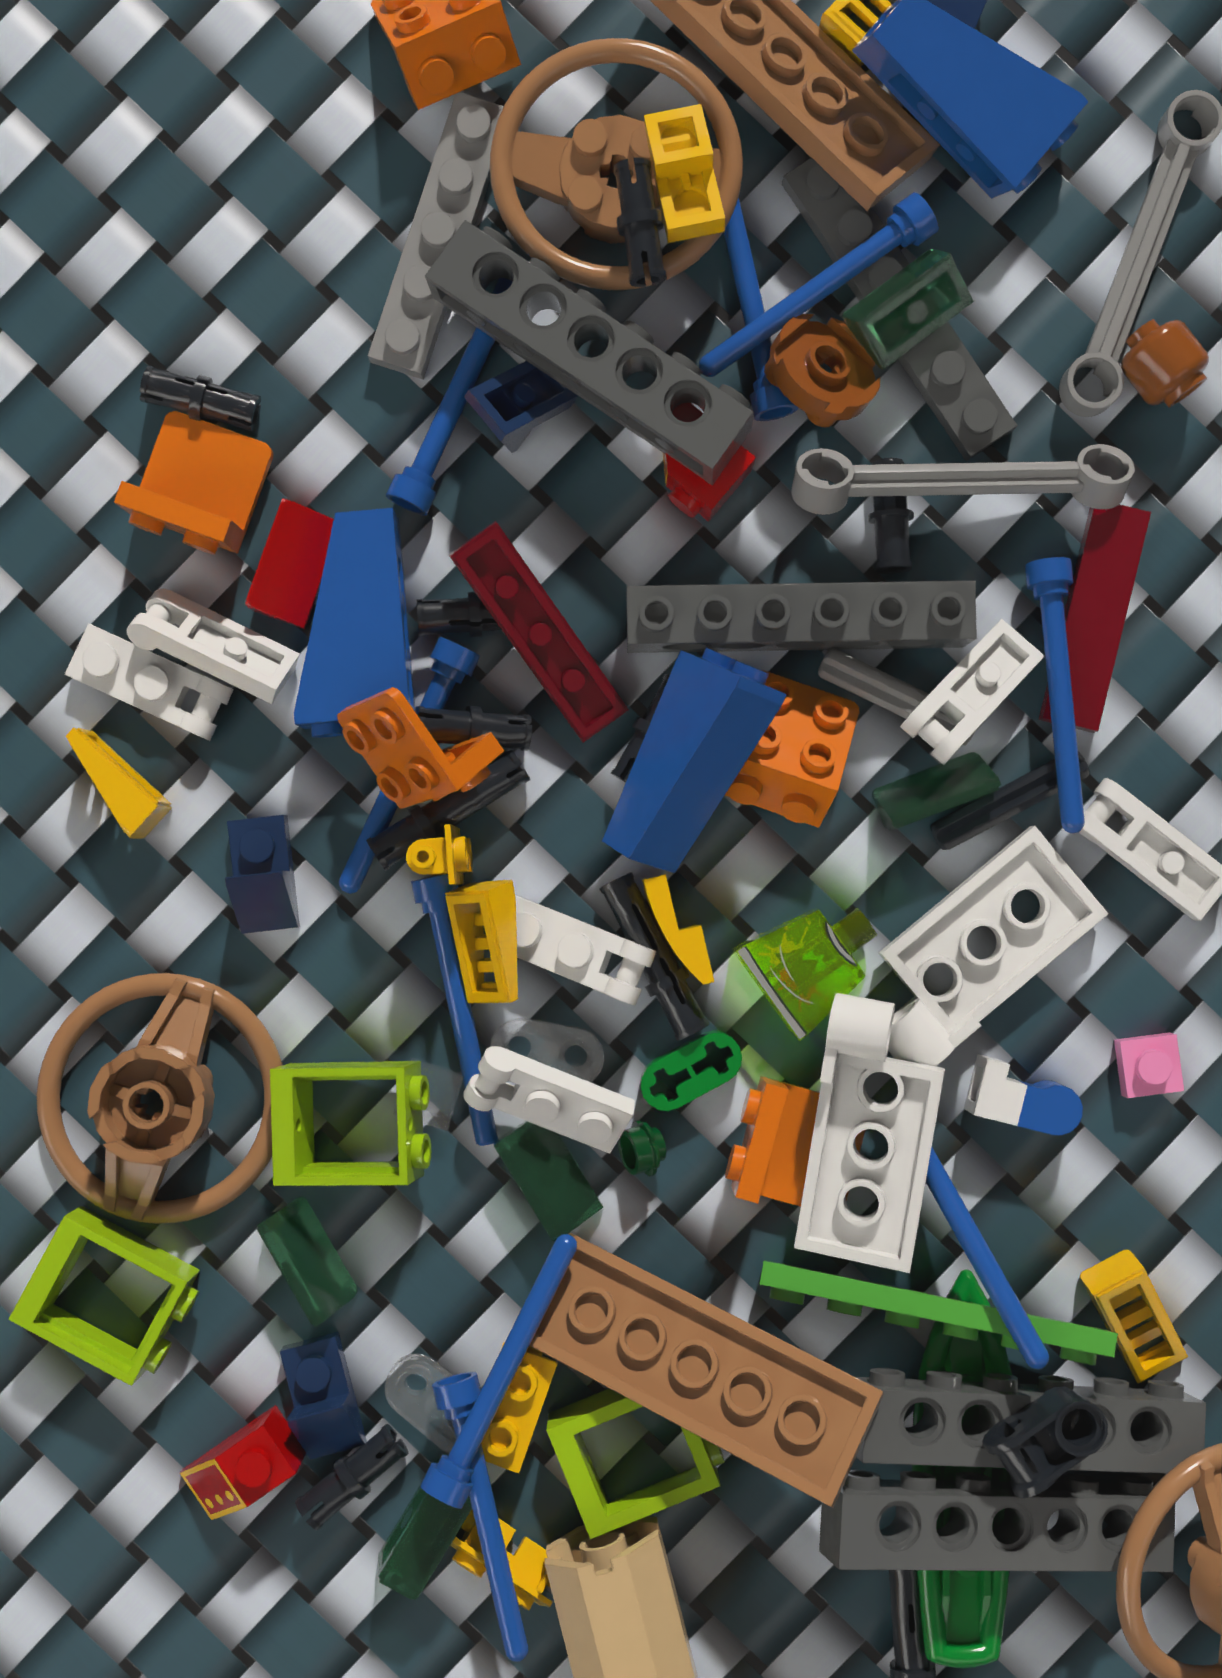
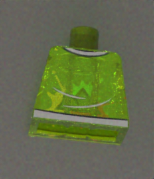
M858 908L832 926L819 909H812L732 948V951L793 1037L801 1041L831 1012L836 993L848 995L864 979L865 973L851 954L874 939L877 933Z

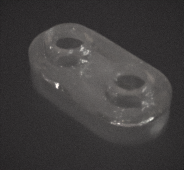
M514 1018L504 1022L496 1030L491 1040L490 1047L498 1046L510 1050L509 1043L513 1037H526L530 1042L531 1050L525 1057L588 1082H592L599 1075L604 1064V1049L600 1040L595 1034L584 1028L527 1018ZM574 1045L581 1046L587 1053L586 1061L579 1066H573L565 1059L566 1050Z
M406 1355L396 1361L385 1382L386 1399L392 1409L440 1449L450 1453L456 1441L453 1423L451 1420L445 1419L443 1410L437 1409L432 1384L452 1375L435 1360L426 1355ZM411 1374L421 1375L426 1381V1387L418 1391L412 1390L407 1385L406 1378Z

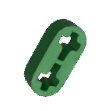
M712 1030L702 1033L659 1056L646 1065L641 1074L640 1087L643 1098L650 1106L658 1110L671 1111L721 1086L736 1076L741 1067L742 1053L739 1045L725 1032ZM714 1042L719 1049L727 1046L730 1047L731 1054L725 1058L726 1069L717 1072L715 1067L710 1065L697 1072L694 1071L692 1065L707 1056L704 1046L708 1043ZM664 1068L665 1072L670 1076L686 1068L690 1076L675 1084L677 1095L668 1099L663 1092L656 1094L651 1092L650 1087L656 1083L654 1074L656 1071Z

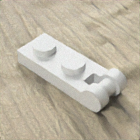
M168 589L156 590L146 603L147 612L136 615L127 628L129 639L137 647L144 650H154L157 648L270 704L274 702L295 670L300 653Z
M1001 619L916 707L900 727L912 738L918 734L934 748L931 754L945 765L1045 655ZM939 710L957 724L950 732L933 718Z
M89 623L64 674L209 741L217 725L212 723L221 703L227 705L234 690L151 651L141 649L133 643ZM189 688L200 693L192 713L180 709Z
M1104 778L1094 791L1096 799L1086 811L1084 810L1085 824L1078 833L1097 844L1192 920L1201 921L1222 894V864L1122 786L1108 778ZM1115 810L1128 819L1118 833L1105 824Z
M515 895L517 958L600 991L617 1000L636 1006L642 991L637 985L644 967L651 968L657 951ZM612 953L623 957L616 978L605 974Z
M491 1046L486 1049L478 1064L480 1074L471 1077L463 1092L465 1101L476 1110L490 1111L495 1108L609 1154L633 1117L635 1100L498 1046ZM507 1081H511V1082L516 1083V1084H515V1086H514V1085H511V1084L506 1083V1082H507Z

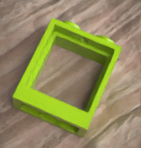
M421 1061L289 1063L270 1069L273 1186L409 1185L424 1176V1169L429 1167L431 1161V1140L427 1133H423L422 1110H426L428 1107L430 1089L427 1076L421 1075ZM396 1079L399 1161L315 1162L312 1081Z
M80 1206L63 1217L8 1320L132 1386L146 1370L155 1374L166 1357L172 1342L164 1337L173 1320L175 1319L182 1323L194 1305L199 1291L192 1288V1285L200 1269ZM88 1240L97 1243L172 1284L138 1349L54 1305Z
M609 1388L548 1413L546 1431L590 1540L720 1487L717 1465L725 1463L721 1448L681 1427L696 1467L608 1502L581 1432L643 1406Z

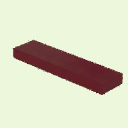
M1120 504L1110 509H1095L1091 507L1089 509L1073 575V584L1070 587L1065 608L1075 725L1078 730L1091 733L1098 732L1150 520L1151 512ZM1047 682L1038 720L1051 723Z
M496 521L449 554V557L583 743L629 711Z

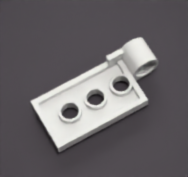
M1036 826L1028 827L878 952L914 995L910 1001L894 1013L888 1051L895 1059L938 1066L960 1043L982 1026L979 1022L1108 915V912ZM1027 889L1037 896L1040 909L1032 921L1022 923L1012 914L1011 902L1019 891ZM979 926L988 927L996 937L994 952L984 959H977L972 956L967 947L969 934ZM942 962L951 969L953 983L946 993L932 995L924 986V973L929 966Z
M836 993L827 1030L826 1047L820 1077L821 1088L794 1248L910 1273L945 1068L887 1057L895 1003ZM875 1072L887 1073L895 1079L898 1085V1094L889 1102H876L866 1093L865 1079ZM873 1129L882 1133L888 1142V1152L879 1159H868L862 1156L855 1145V1138L861 1131ZM854 1187H867L876 1194L879 1207L870 1215L862 1216L855 1214L847 1206L846 1193Z

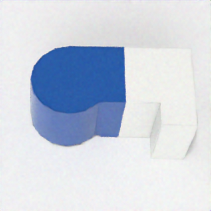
M977 1054L964 1105L965 1110L976 1116L1050 1135L1070 1133L1079 1125L1083 1114V1106L1080 1097L1074 1090L1052 1080H1042L1030 1084L1007 1078L1010 1064L999 1059Z

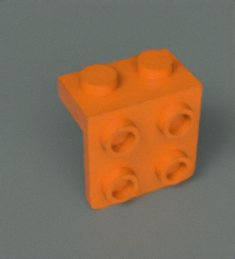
M373 0L371 2L374 15L395 52L412 100L418 110L521 65L500 0Z
M172 411L164 418L140 487L121 481L114 503L130 514L128 523L157 535H162L164 528L184 534L182 540L184 544L213 555L216 554L218 547L238 554L273 460V451L265 442L204 420L190 419L187 414Z
M764 671L769 674L765 685L785 693L786 697L781 708L725 796L740 804H751L783 815L792 822L806 823L819 828L839 790L859 715V707L851 700Z
M394 687L352 704L337 715L338 722L343 728V736L348 745L355 752L363 756L377 776L376 780L380 790L387 798L394 801L400 809L431 799L438 801L459 789L462 792H466L474 788L491 774L487 765L504 752L492 732L441 750L405 696Z
M760 1076L757 1090L748 1089L740 1122L747 1124L742 1146L734 1144L725 1174L726 1179L732 1180L731 1188L736 1198L758 1204L760 1196L801 1207L820 1092ZM865 1130L861 1131L855 1138L858 1152L861 1149Z

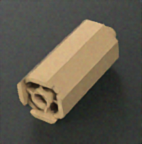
M644 1517L591 1540L585 1525H582L546 1546L547 1558H545V1567L573 1678H698L657 1517Z

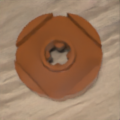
M802 314L790 319L770 347V359L765 364L764 373L768 381L774 386L779 387L782 393L795 406L806 413L812 423L820 427H830L837 420H849L861 414L876 396L880 388V377L875 381V374L872 368L878 361L869 343L861 334L845 322L831 317L827 324H823L818 321H810L814 314ZM825 363L832 371L829 373L821 368L820 365Z

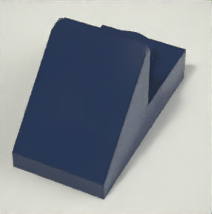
M525 361L468 390L464 398L497 438L513 453L518 450L534 427L569 409L578 398V395L528 361Z
M288 815L227 821L233 876L225 877V884L241 933L300 927Z
M339 1331L283 1346L280 1350V1355L294 1406L287 1418V1422L309 1459L364 1445L367 1440Z

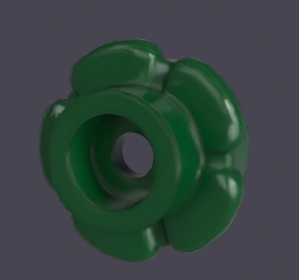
M634 1121L631 1128L625 1129L618 1140V1149L622 1163L631 1175L644 1172L647 1176H653L657 1173V1168L660 1167V1161H664L666 1158V1145L661 1132L656 1127L651 1128L646 1122Z

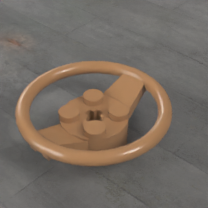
M628 38L591 40L568 47L548 57L528 73L513 90L498 118L492 138L490 151L491 186L496 205L506 227L531 258L534 257L545 262L559 277L585 287L602 290L639 289L643 287H634L629 284L628 266H604L585 262L564 253L547 241L528 219L521 206L516 187L556 204L563 205L566 212L569 211L572 219L584 228V233L590 238L611 244L625 242V237L618 234L616 221L617 217L621 215L618 189L610 187L609 178L604 177L614 172L613 167L616 163L628 159L631 181L636 183L634 158H646L651 162L644 122L623 115L585 119L577 124L572 138L520 132L519 128L531 106L542 93L561 78L572 72L598 64L626 63L653 69L673 79L684 87L699 104H702V108L714 129L719 149L712 148L713 169L725 214V228L734 212L741 189L743 176L741 140L736 122L723 95L714 83L689 60L667 48L646 41ZM651 168L655 209L660 210L653 170ZM723 232L687 239L674 250L663 255L664 270L667 274L666 280L685 271L710 250ZM644 262L643 267L647 287L651 286L652 282L649 264Z
M151 973L120 980L94 993L77 1006L62 1023L47 1048L42 1061L37 1086V1114L43 1141L51 1159L67 1182L84 1198L109 1213L129 1220L155 1224L189 1221L208 1215L226 1206L245 1192L260 1176L272 1157L270 1069L282 1066L280 1055L267 1029L254 1012L230 992L200 978L172 973ZM151 996H166L137 1046L122 1052L111 1062L106 1063L100 1069L90 1087L87 1109L89 1119L93 1118L98 1134L106 1142L103 1144L106 1148L104 1183L80 1160L66 1134L60 1107V1091L64 1069L69 1055L79 1038L103 1014L132 1000ZM215 1010L227 1018L241 1032L253 1050L259 1064L264 1087V1107L260 1128L251 1149L243 1161L220 1183L190 1197L155 1201L171 1157L186 1151L200 1139L213 1116L215 1098L212 1087L213 1075L211 1070L206 1065L201 1064ZM155 1090L160 1094L164 1107L153 1116H150L146 1113L148 1105L141 1103V1095Z
M1222 1443L1210 1446L1189 1456L1177 1464L1155 1485L1135 1514L1122 1545L1116 1576V1601L1120 1625L1125 1639L1135 1656L1144 1667L1158 1678H1222ZM1191 1487H1193L1206 1536L1197 1538L1188 1550V1563L1192 1567L1190 1574V1598L1198 1619L1221 1635L1218 1663L1210 1665L1182 1663L1164 1653L1156 1645L1148 1632L1141 1608L1142 1571L1151 1541L1166 1514Z

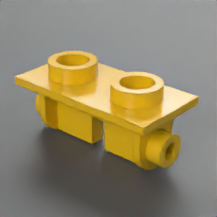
M451 824L444 825L445 837L420 839L409 846L406 853V861L410 869L415 873L422 875L448 874L449 884L459 885L464 884L463 872H473L471 840L466 838V836H460V828Z
M531 1346L528 1347L481 1442L486 1462L518 1474L558 1364L557 1361L543 1357V1352Z
M470 1505L458 1524L460 1528L466 1531L462 1539L447 1537L445 1542L457 1550L452 1558L454 1562L475 1576L482 1578L486 1567L472 1506ZM499 1519L506 1548L516 1529ZM524 1536L514 1555L506 1551L518 1604L527 1610H530L534 1602L541 1606L550 1607L553 1601L542 1595L545 1587H550L545 1567L546 1549Z

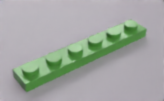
M766 1260L763 1262L760 1285L771 1287L769 1298L801 1305L804 1304L805 1294L828 1298L826 1310L861 1317L863 1306L886 1310L884 1322L919 1329L920 1318L944 1322L942 1334L974 1341L978 1339L979 1330L1002 1334L1001 1346L1019 1350L995 1307ZM1027 1314L1043 1343L1061 1347L1060 1358L1096 1365L1097 1354L1115 1357L1118 1333Z

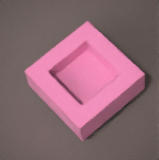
M1169 1032L1114 1039L1121 1096L1134 1098L1184 1091L1177 1034Z

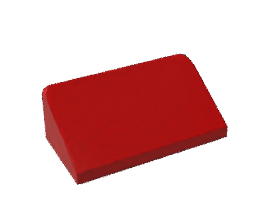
M283 498L249 589L245 606L254 612L306 629L319 592L334 519Z

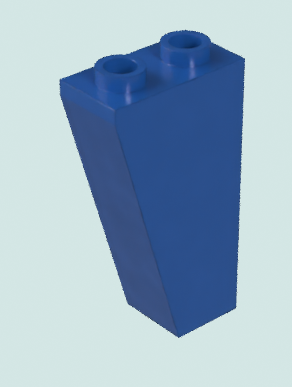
M897 0L885 10L852 49L855 55L991 199L1011 190L1018 194L1028 187L1042 170L1038 161L1049 148L1052 151L1058 149L1072 136L1078 127L1074 119L1089 102L1077 90L927 0Z
M393 508L338 512L334 515L294 709L295 725L303 729H311V734L314 738L343 736V728L337 719L338 713L352 704L391 687L401 691L415 711L400 522Z
M705 648L702 658L680 650L602 842L628 859L672 873L677 871L784 702L785 693L765 685L768 673L708 648Z

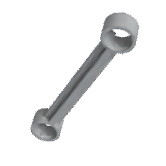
M1190 90L1180 94L1174 99L1159 121L1157 135L1163 151L1086 353L1074 361L1060 380L1059 394L1061 401L1075 415L1093 417L1101 414L1117 400L1123 390L1124 374L1118 361L1126 343L1125 341L1131 330L1195 159L1207 150L1222 130V106L1208 92ZM1180 110L1193 111L1191 117L1199 122L1202 129V139L1191 140L1182 136L1174 125L1173 114ZM1084 367L1094 368L1093 374L1103 384V396L1108 398L1094 403L1080 397L1073 384V376L1076 371Z
M1096 444L1084 448L1079 453L1077 461L852 465L851 461L843 454L834 450L820 448L809 450L799 457L791 494L795 503L802 509L822 515L832 514L843 509L847 504L848 497L1071 493L1077 501L1085 506L1095 509H1110L1123 501L1135 467L1132 459L1125 452L1104 444ZM817 478L829 480V481L833 482L834 484H833V485H829L828 481L820 480V479H817Z

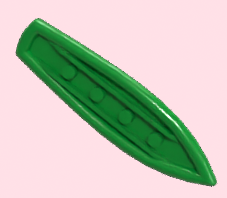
M968 1269L962 1270L946 1297L991 1306L972 1271ZM934 1322L928 1336L918 1379L926 1380L927 1371L958 1373L962 1375V1381L982 1382V1375L984 1373L1012 1375L1006 1347L1001 1346L1002 1334L979 1330L977 1341L942 1334L944 1322ZM922 1402L914 1404L913 1426L923 1416ZM973 1405L964 1412L961 1420L962 1430L972 1427L977 1422L979 1417L978 1405ZM912 1465V1471L930 1473L936 1476V1480L955 1481V1474L958 1472H974L991 1477V1481L1010 1482V1475L1005 1468ZM951 1507L943 1510L938 1516L936 1530L944 1527L949 1521ZM1005 1508L995 1515L992 1530L998 1528L1003 1522ZM917 1570L926 1658L933 1663L954 1668H972L997 1661L1001 1652L1010 1571Z

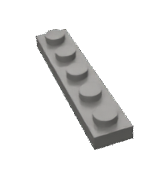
M462 92L455 94L368 353L370 363L424 380L447 311L446 306L433 298L425 275L464 220H467L474 226L476 224L491 179L490 151L492 138L504 106Z

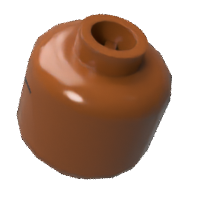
M1152 319L1138 328L1125 341L1131 350L1124 356L1121 362L1123 374L1149 405H1158L1165 402L1168 408L1173 407L1207 380L1203 371L1209 362L1208 353L1185 323L1180 320L1169 321L1159 326L1155 319Z

